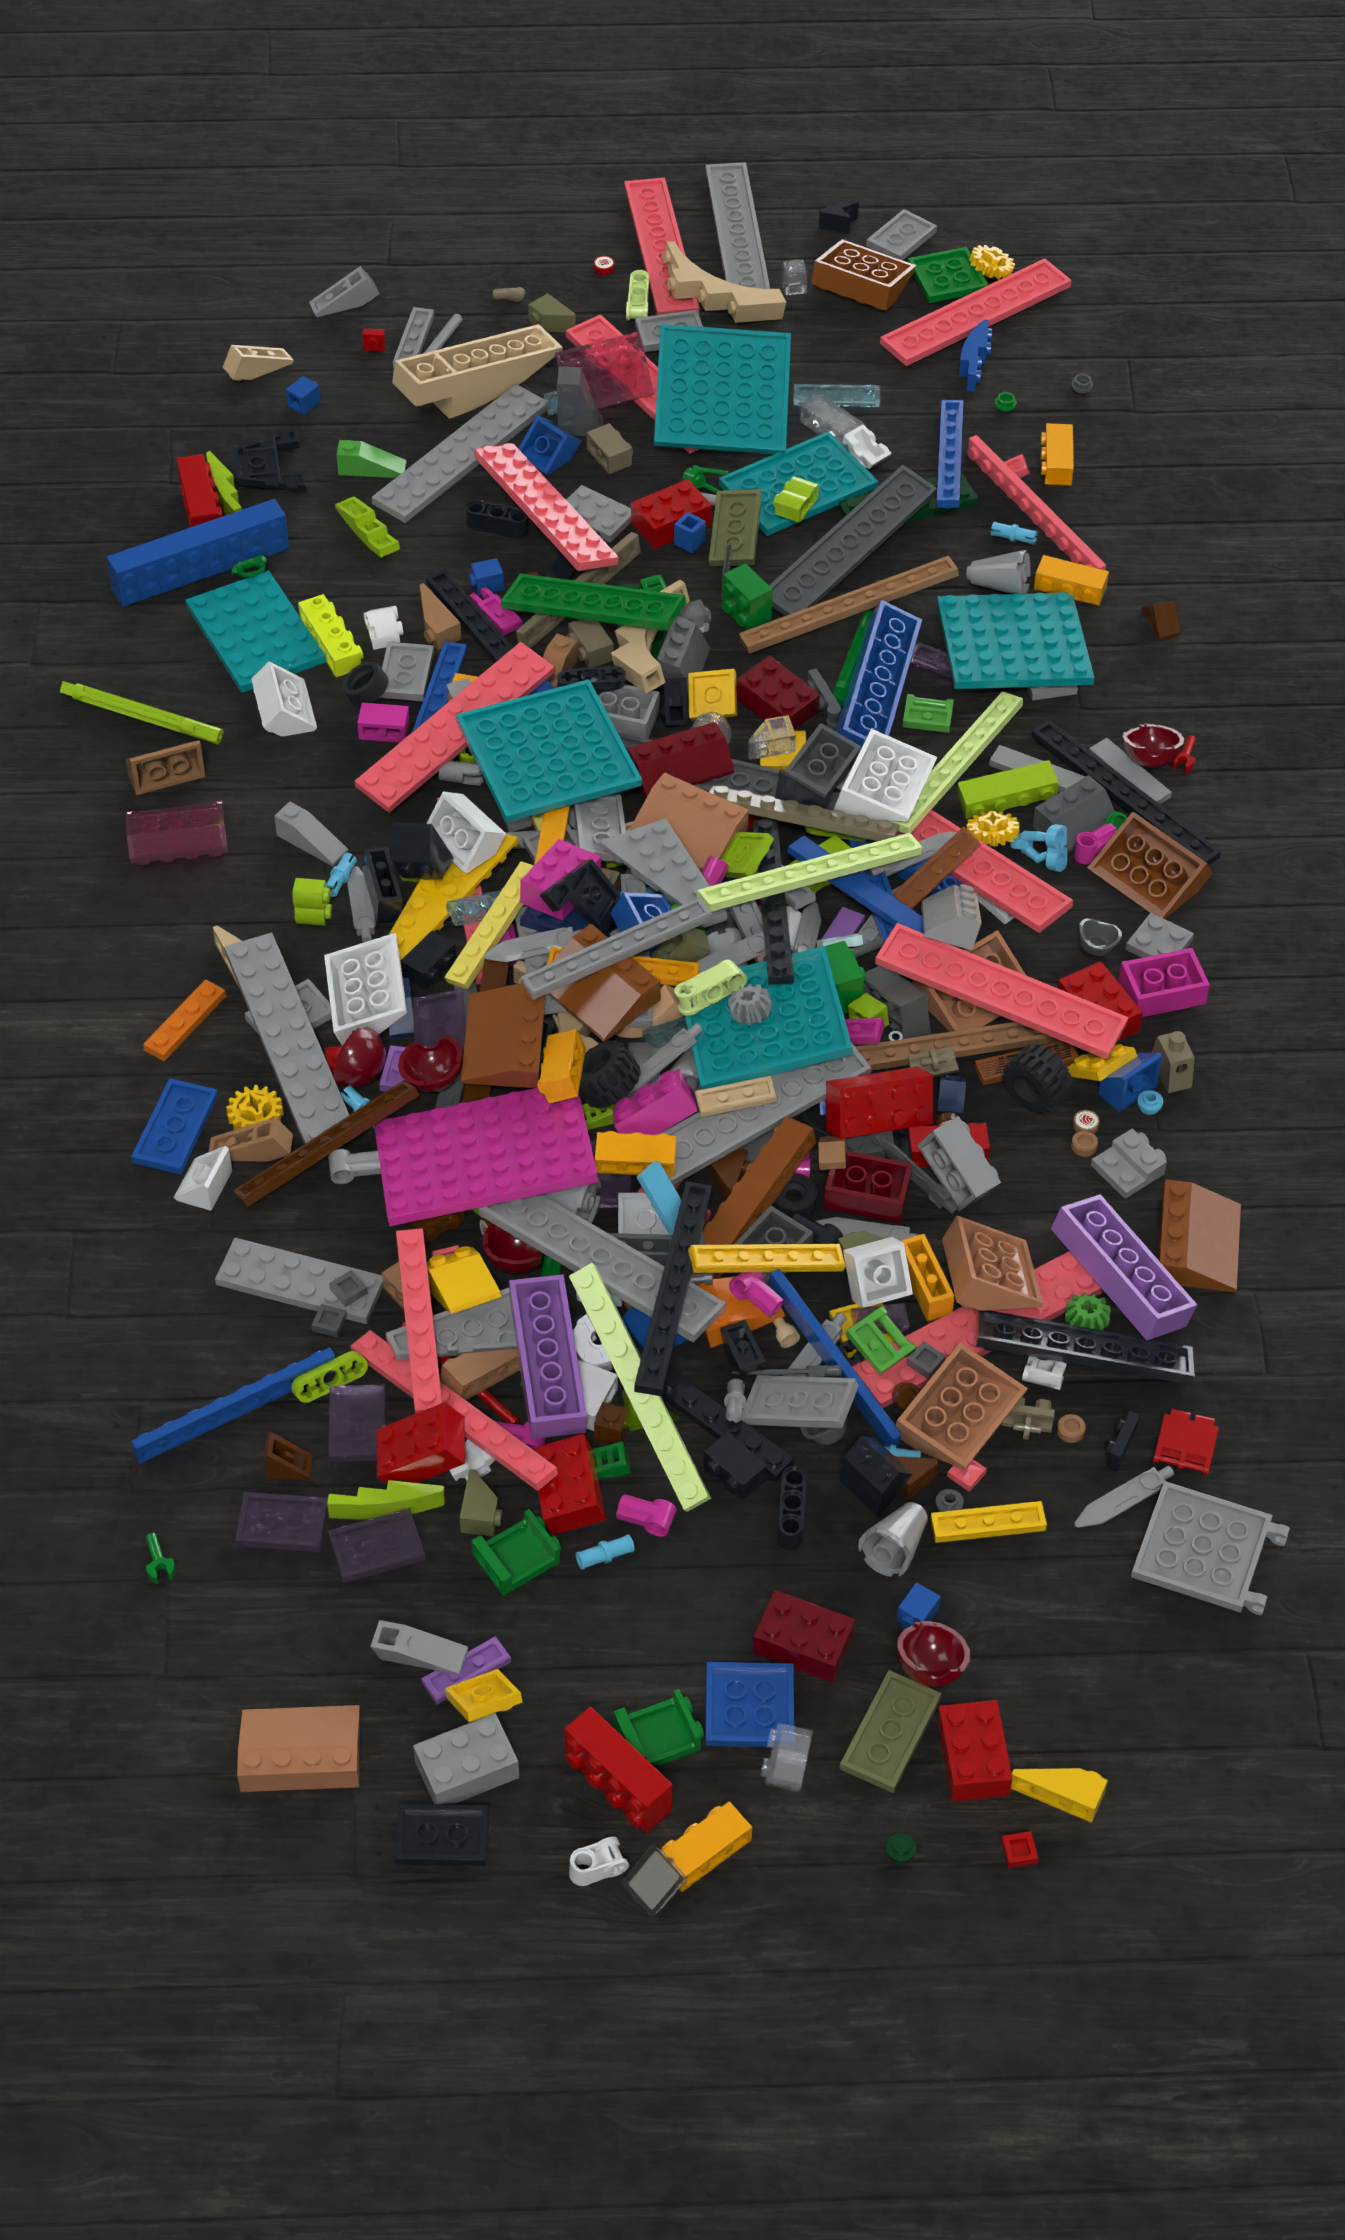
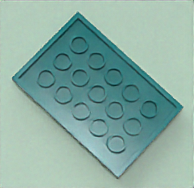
M829 431L786 449V453H776L719 478V486L724 491L761 489L762 503L759 528L766 536L799 523L775 515V507H773L775 496L783 491L785 483L794 476L819 484V497L814 506L808 510L803 520L838 506L839 502L844 499L863 495L878 487V481Z
M270 571L185 600L186 607L241 693L254 689L251 678L268 662L293 674L326 663V655Z

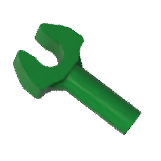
M150 1533L146 1536L152 1557V1562L146 1565L148 1578L155 1584H158L157 1571L165 1569L169 1579L172 1580L176 1571L173 1558L163 1557L157 1534Z

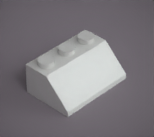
M268 662L251 678L262 725L265 730L282 737L315 731L317 729L303 678L271 662Z
M443 791L426 823L434 826L453 855L452 861L464 873L470 872L494 856L506 835L501 828L464 794Z

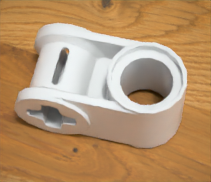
M608 1837L592 1845L575 1850L571 1854L569 1876L572 1882L579 1886H587L625 1872L629 1867V1863L620 1853L618 1838ZM584 1864L589 1866L590 1868L583 1870L579 1869L577 1866Z

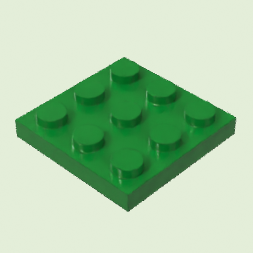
M967 247L908 258V263L917 265L913 276L928 303L964 297L988 286L981 271H976V266H971V261H969L971 253Z

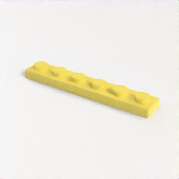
M524 862L519 863L446 974L445 979L448 983L467 990L469 989L483 967L484 954L499 943L522 908L523 904L520 903V880L534 865Z

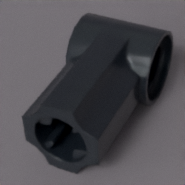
M796 1213L792 1217L793 1220L813 1232V1244H838V1238L843 1237L841 1230L833 1224L826 1223L823 1226L801 1213Z

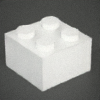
M889 1237L843 1250L852 1301L865 1308L913 1294L905 1246L901 1241L894 1237Z

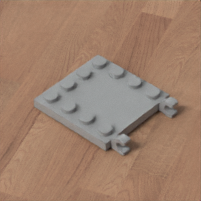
M1164 1481L1131 1577L1240 1613L1243 1606H1245L1252 1613L1262 1615L1267 1596L1248 1590L1266 1537L1276 1545L1285 1546L1290 1528L1282 1524L1272 1523L1273 1515Z

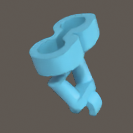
M1054 824L1048 828L1046 833L1023 831L1018 834V838H1013V842H1010L1011 848L1021 849V853L1036 863L1046 860L1048 870L1061 872L1066 868L1067 848L1064 846L1067 844V828L1064 825ZM1033 841L1045 842L1047 851L1039 854L1033 848Z

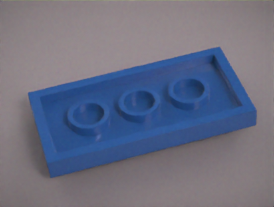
M169 1078L131 1156L132 1163L181 1175L218 1098V1090Z

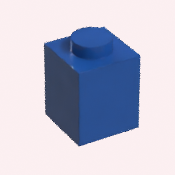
M302 376L286 389L287 406L302 415L306 414L321 402L319 384Z
M687 512L674 524V545L693 553L705 542L706 521Z
M497 558L471 564V573L468 574L470 586L475 588L477 595H481L480 591L484 587H487L491 592L504 590L503 571Z
M916 1582L898 1607L897 1622L906 1629L912 1626L914 1622L932 1621L939 1611L941 1596Z

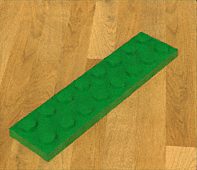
M519 574L501 599V605L504 609L668 631L686 604L685 595L528 574Z

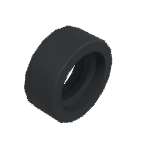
M367 661L354 667L347 674L343 681L342 689L353 704L361 706L362 703H372L377 700L386 690L389 680L386 673L377 663Z

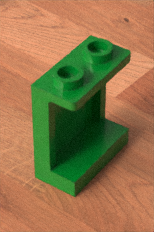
M530 1509L524 1511V1519L488 1541H485L481 1535L471 1541L473 1557L503 1596L560 1563L561 1545L554 1535L550 1536L542 1518L539 1515L535 1516Z
M680 1689L673 1690V1698L631 1714H627L625 1708L613 1711L616 1731L654 1767L701 1750V1738L704 1737L702 1726L699 1721L694 1722L691 1715L693 1709L687 1696H682Z

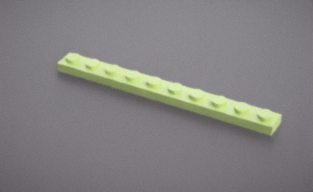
M1005 692L999 694L930 772L908 821H891L894 824H899V832L907 834L916 828L1023 706V698Z
M910 833L702 888L697 890V898L700 897L710 912L918 856L922 853V846Z
M590 1263L571 1274L569 1278L683 1509L688 1512L708 1501L711 1497L661 1396L634 1392V1384L641 1356L596 1266Z

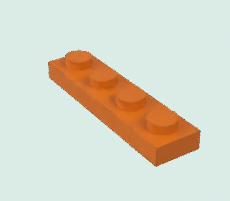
M205 979L143 1044L144 1051L165 1061L226 997V990Z

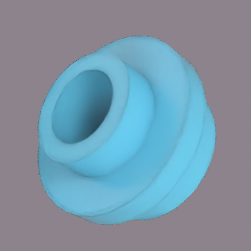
M1146 1090L1139 1094L1137 1104L1143 1113L1153 1115L1162 1108L1163 1098L1156 1091Z

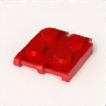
M1171 1409L1170 1415H1164L1153 1463L1159 1464V1461L1177 1465L1178 1469L1181 1470L1185 1467L1203 1472L1202 1475L1208 1476L1219 1427L1214 1426L1215 1419L1196 1414L1195 1421L1189 1420L1191 1413Z

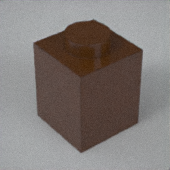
M602 1402L594 1423V1442L610 1445L624 1441L629 1427V1408Z

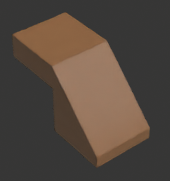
M836 1136L820 1137V1170L846 1168L847 1138L839 1139Z

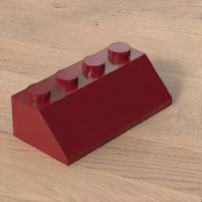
M716 721L628 748V754L642 778V786H639L645 798H647L652 787L664 773L691 785H697L734 773V766L726 738Z

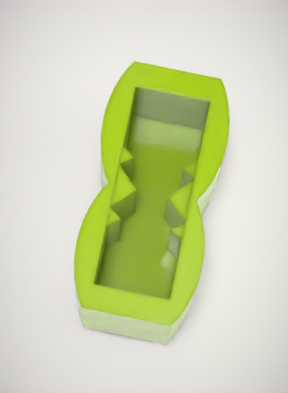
M794 476L785 483L783 491L774 498L773 507H775V515L801 522L819 497V484Z
M295 879L293 905L295 907L296 923L326 926L327 919L332 918L333 907L332 904H328L330 902L331 889L327 888L325 880Z

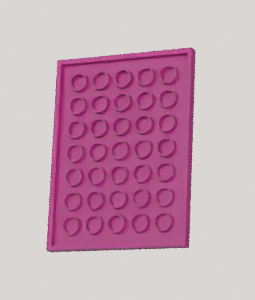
M535 1087L534 1089L511 1092L496 1097H487L468 1103L463 1102L449 1107L435 1108L391 1119L387 1118L374 1125L389 1226L599 1182L579 1092L578 1097L549 1104L545 1095H542L538 1087Z

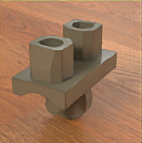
M953 1046L936 1050L930 1049L927 1052L909 1055L907 1058L910 1068L918 1066L933 1074V1077L959 1071Z
M1022 1397L1002 1422V1426L1024 1431L1023 1439L1028 1440L1030 1432L1039 1434L1041 1431L1052 1432L1055 1410L1051 1409L1050 1400H1036L1035 1407L1025 1406V1398Z

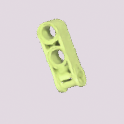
M644 270L633 271L630 275L626 321L648 317L649 274Z
M724 960L718 965L699 973L697 976L678 984L674 989L676 998L679 999V1012L685 1016L694 1015L732 994V991H739L740 986L744 987L746 985V974L733 961Z

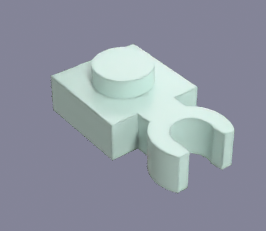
M858 933L816 941L817 948L845 941L848 947L863 945L862 935Z

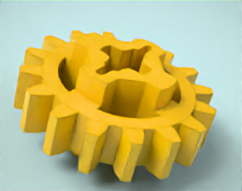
M978 245L977 248H973L969 258L971 266H976V271H982V275L989 278L995 276L998 280L1001 277L1005 278L1011 275L1015 266L1013 259L1008 258L1009 254H1003L1001 249L999 250V248L993 246L989 248L987 245H984V247Z
M989 811L988 814L981 812V816L974 815L973 819H968L967 830L984 844L995 847L998 846V843L1005 845L1006 841L1013 842V838H1018L1019 822H1017L1016 817L1011 818V814L1003 815L1001 811L998 814L996 811Z
M255 1085L253 1090H249L246 1086L244 1087V1093L235 1092L236 1099L229 1098V1106L226 1107L229 1124H233L234 1130L274 1117L281 1122V1116L284 1114L281 1098H277L276 1091L269 1093L266 1086L262 1090L258 1089V1085Z

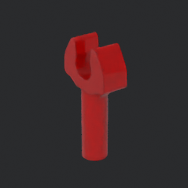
M1187 736L1182 751L1170 763L1173 770L1176 769L1178 763L1186 764L1184 773H1188L1194 768L1195 758L1190 755L1196 741L1194 736Z

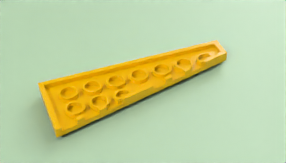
M506 834L496 854L468 873H464L452 861L442 879H420L390 934L395 933L397 936L400 960L429 932L440 931L444 926L443 922L451 914L454 915L476 892L475 889L478 884L491 876V870L499 862H504L506 854L513 847L517 848L519 845L517 836Z

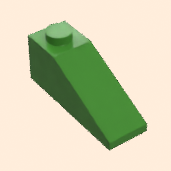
M339 440L337 450L338 475L397 478L406 470L407 461L362 441Z

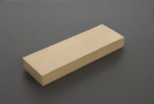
M771 1075L695 1091V1098L701 1118L777 1102Z

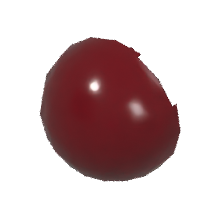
M1144 723V725H1139V727L1123 733V745L1132 761L1142 767L1151 769L1164 767L1173 762L1180 754L1184 742V737L1181 733L1163 725Z
M371 1027L353 1030L352 1034L343 1044L334 1066L333 1077L336 1084L344 1087L359 1088L368 1085L379 1077L384 1068L386 1049L379 1034Z
M451 1036L439 1038V1043L430 1047L424 1046L420 1042L409 1043L400 1055L398 1068L402 1078L418 1091L427 1093L438 1092L449 1087L458 1078L463 1065V1054L460 1044Z
M495 1224L489 1226L482 1236L483 1250L489 1262L502 1272L512 1275L526 1274L538 1268L543 1261L544 1253Z
M920 1621L914 1622L912 1626L904 1629L898 1637L897 1659L906 1675L923 1686L940 1687L954 1682L961 1676L970 1662V1649L965 1639L954 1629L942 1623Z

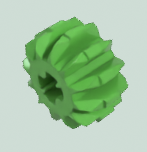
M1085 1291L1081 1294V1297L1074 1294L1072 1300L1066 1304L1065 1323L1102 1331L1110 1323V1306L1106 1305L1105 1298L1097 1299L1096 1292L1092 1296H1088Z

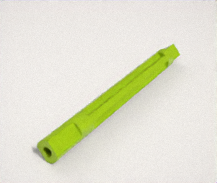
M63 681L60 692L72 696L75 700L218 745L221 742L224 732L221 728L79 683L75 685Z

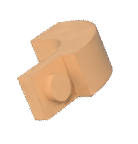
M664 985L660 989L661 1000L652 1006L653 1026H625L616 1033L617 1036L625 1038L648 1036L670 1027L681 1019L684 1015L678 1010L679 999L675 996V988Z

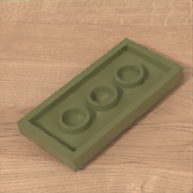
M761 489L717 491L709 554L710 566H724L726 550V566H738L745 563L747 565H755L762 503Z
M888 1670L840 1763V1770L894 1793L941 1700L942 1693Z

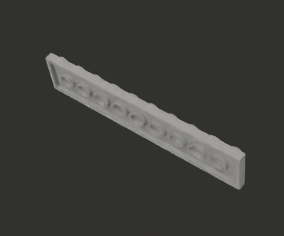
M746 162L706 165L705 172L725 281L746 287L770 289Z
M515 384L372 496V504L406 523L480 464L474 457L475 449L484 448L485 446L504 445L532 423L537 415L540 416L549 409V402Z
M268 933L225 946L224 949L304 1144L349 1116V1113L273 933Z
M852 1044L853 1055L771 1075L777 1102L702 1118L698 1112L660 1133L676 1136L675 1177H669L671 1183L675 1185L772 1130L778 1124H781L786 1116L793 1118L826 1099V1081L870 1074V1065Z
M542 1194L479 1208V1215L574 1272L593 1263L609 1293L652 1318L664 1270L663 1265ZM690 1282L677 1333L694 1342L726 1310V1302Z

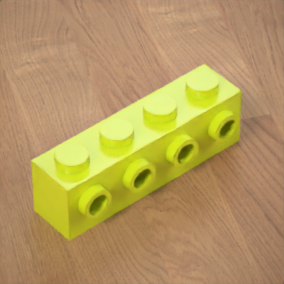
M324 594L298 602L300 618L326 655V662L335 677L348 674L354 667L361 664L363 653L360 646L355 645L352 633L346 631L342 617L336 615L333 603L328 602Z

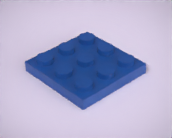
M707 1662L706 1746L794 1747V1664Z

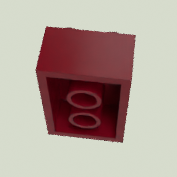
M770 655L737 678V699L777 731H794L818 713L820 694Z
M846 1151V1168L830 1169L825 1187L824 1208L901 1223L911 1184L913 1164Z
M775 1590L754 1634L753 1654L777 1663L794 1664V1669L834 1683L854 1637L855 1619Z

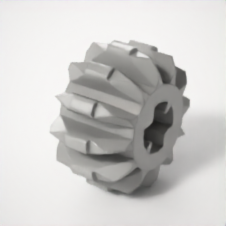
M749 984L745 988L740 986L739 991H732V996L728 999L730 1015L740 1025L748 1023L751 1026L755 1022L760 1024L761 1019H768V1015L772 1011L770 994L761 985L753 987Z

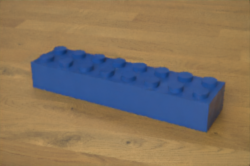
M272 499L107 556L112 591L121 606L124 607L233 569L234 564L258 555L267 557L289 549L286 515L276 500Z
M883 600L879 602L869 617L835 732L861 746V749L871 729L887 736L890 734L922 619Z

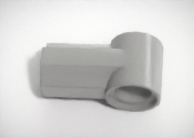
M338 1149L328 1156L330 1176L334 1183L346 1184L356 1176L381 1174L378 1151L351 1154L348 1150Z

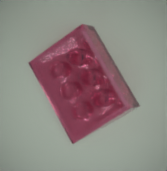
M639 331L555 353L558 367H581L590 387L592 398L597 403V409L655 395Z
M222 802L126 813V836L130 864L146 865L150 861L156 860L171 862L175 858L182 857L190 860L198 858L199 855L208 854L209 856L216 857L228 852Z

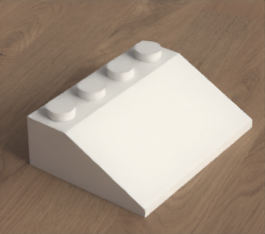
M871 729L844 783L834 809L856 816L865 815L875 820L907 822L937 757Z
M395 933L324 955L333 1030L342 1046L353 1030L371 1027L380 1034L407 1013L397 936Z

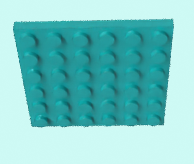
M661 324L654 446L766 454L786 453L791 333Z
M1059 592L937 596V608L955 689L1094 684V674L1073 595Z
M589 679L456 714V722L506 823L642 786V778Z
M825 946L792 954L794 983L769 985L766 961L739 967L747 976L744 988L748 987L749 984L753 987L761 985L770 994L772 1011L769 1013L768 1019H761L760 1024L755 1022L751 1026L748 1023L740 1025L738 1021L733 1020L728 1006V999L732 994L694 1015L685 1016L688 1030L696 1023L703 1029L695 1037L697 1042L692 1046L702 1090L770 1076L854 1054Z

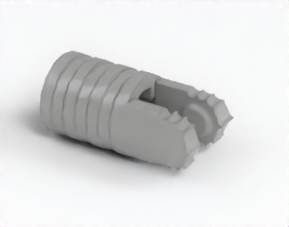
M451 760L439 770L440 781L477 786L483 783L482 776L480 775L481 771L477 764Z

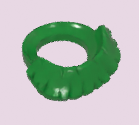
M258 555L234 564L231 573L241 577L257 576L264 572L267 558L263 555ZM254 567H260L259 570L254 572H243Z

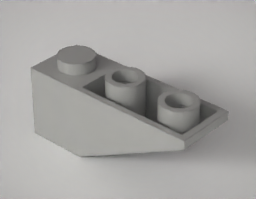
M382 1620L378 1622L371 1644L372 1650L381 1660L457 1675L461 1674L468 1652V1647L407 1625Z

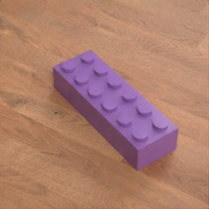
M1101 1194L1060 1208L1051 1230L1146 1340L1187 1326L1197 1304Z
M564 1274L509 1280V1300L531 1439L586 1433L587 1414Z

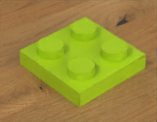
M737 832L721 860L729 865L724 877L743 878L754 875L763 857L768 853L774 838L769 833Z

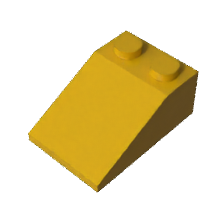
M460 1247L453 1254L447 1256L436 1255L427 1262L430 1293L450 1314L502 1297L481 1255L473 1247Z

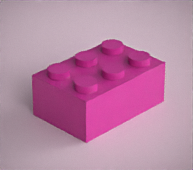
M558 839L520 880V903L563 921L575 906L567 898L559 911L552 912L542 900L540 894L585 860L592 859L601 869V856Z
M1193 948L1121 962L1118 979L1119 984L1143 1011L1142 1017L1204 1005L1207 1001L1210 986Z
M679 1068L673 1072L671 1070L667 1071L659 1077L657 1082L652 1085L645 1084L637 1090V1094L630 1098L624 1097L616 1102L615 1107H613L614 1127L621 1134L638 1132L644 1135H658L697 1112L695 1092Z

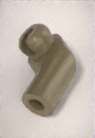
M521 287L493 290L495 300L507 299L520 302L525 298L526 294L525 290Z

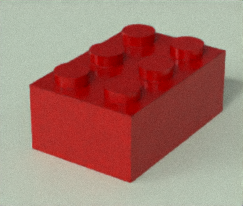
M686 479L631 502V523L655 549L674 541V524L687 512L705 520L706 527L710 526L712 505L689 479Z
M1101 961L1059 979L1058 989L1129 1017L1127 1025L1118 1041L1140 1031L1143 1011Z
M446 1402L377 1429V1477L386 1484H388V1480L418 1483L465 1464L464 1416Z
M584 1433L532 1448L557 1467L558 1474L538 1490L543 1520L552 1535L606 1520L593 1449Z
M992 1700L939 1706L937 1726L951 1802L1010 1796L1013 1779L998 1701Z

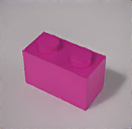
M362 703L358 718L359 739L400 743L408 734L410 724L409 706Z

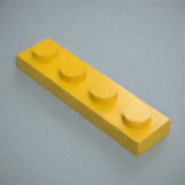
M1042 1501L931 1513L930 1517L935 1543L1046 1531L1047 1527Z

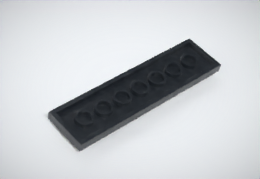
M990 1310L978 1311L976 1347H982L985 1350H999L1017 1356L1027 1355L1040 1360H1055L1068 1365L1077 1364L1088 1366L1095 1370L1105 1369L1116 1371L1123 1375L1133 1374L1144 1376L1151 1380L1171 1381L1175 1384L1192 1385L1194 1381L1192 1346L1152 1339L1146 1340L1136 1336Z

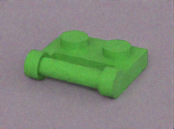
M907 694L903 728L949 733L954 699L947 698V701L919 698L914 697L913 694Z
M884 1306L875 1310L846 1332V1336L879 1376L904 1358L910 1356L917 1349L915 1344L909 1342L887 1316L888 1311ZM879 1322L900 1347L898 1351H896L875 1323Z

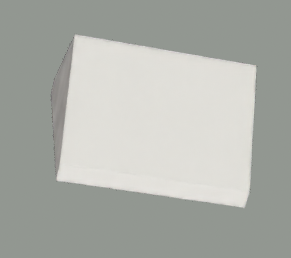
M223 1146L196 1157L174 1198L183 1203L212 1210L232 1173L229 1148Z

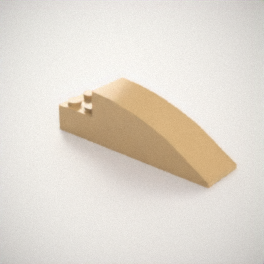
M537 324L396 360L392 383L415 406H422L433 402L450 419L496 399L515 384H521L559 354L563 347Z

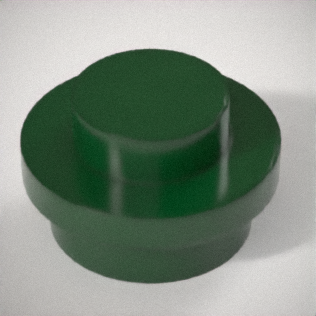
M897 1833L888 1839L886 1852L894 1862L905 1863L914 1857L916 1844L909 1835Z

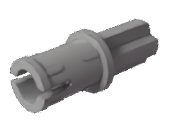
M732 1379L728 1382V1393L724 1398V1404L727 1407L726 1418L728 1421L733 1420L735 1423L740 1421L742 1408L746 1405V1398L744 1396L745 1384H742L743 1381L740 1379Z

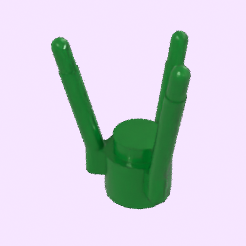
M694 465L693 468H688L683 474L682 481L689 479L696 488L704 487L717 494V491L721 490L705 483L706 478L703 473L728 475V471L702 468Z

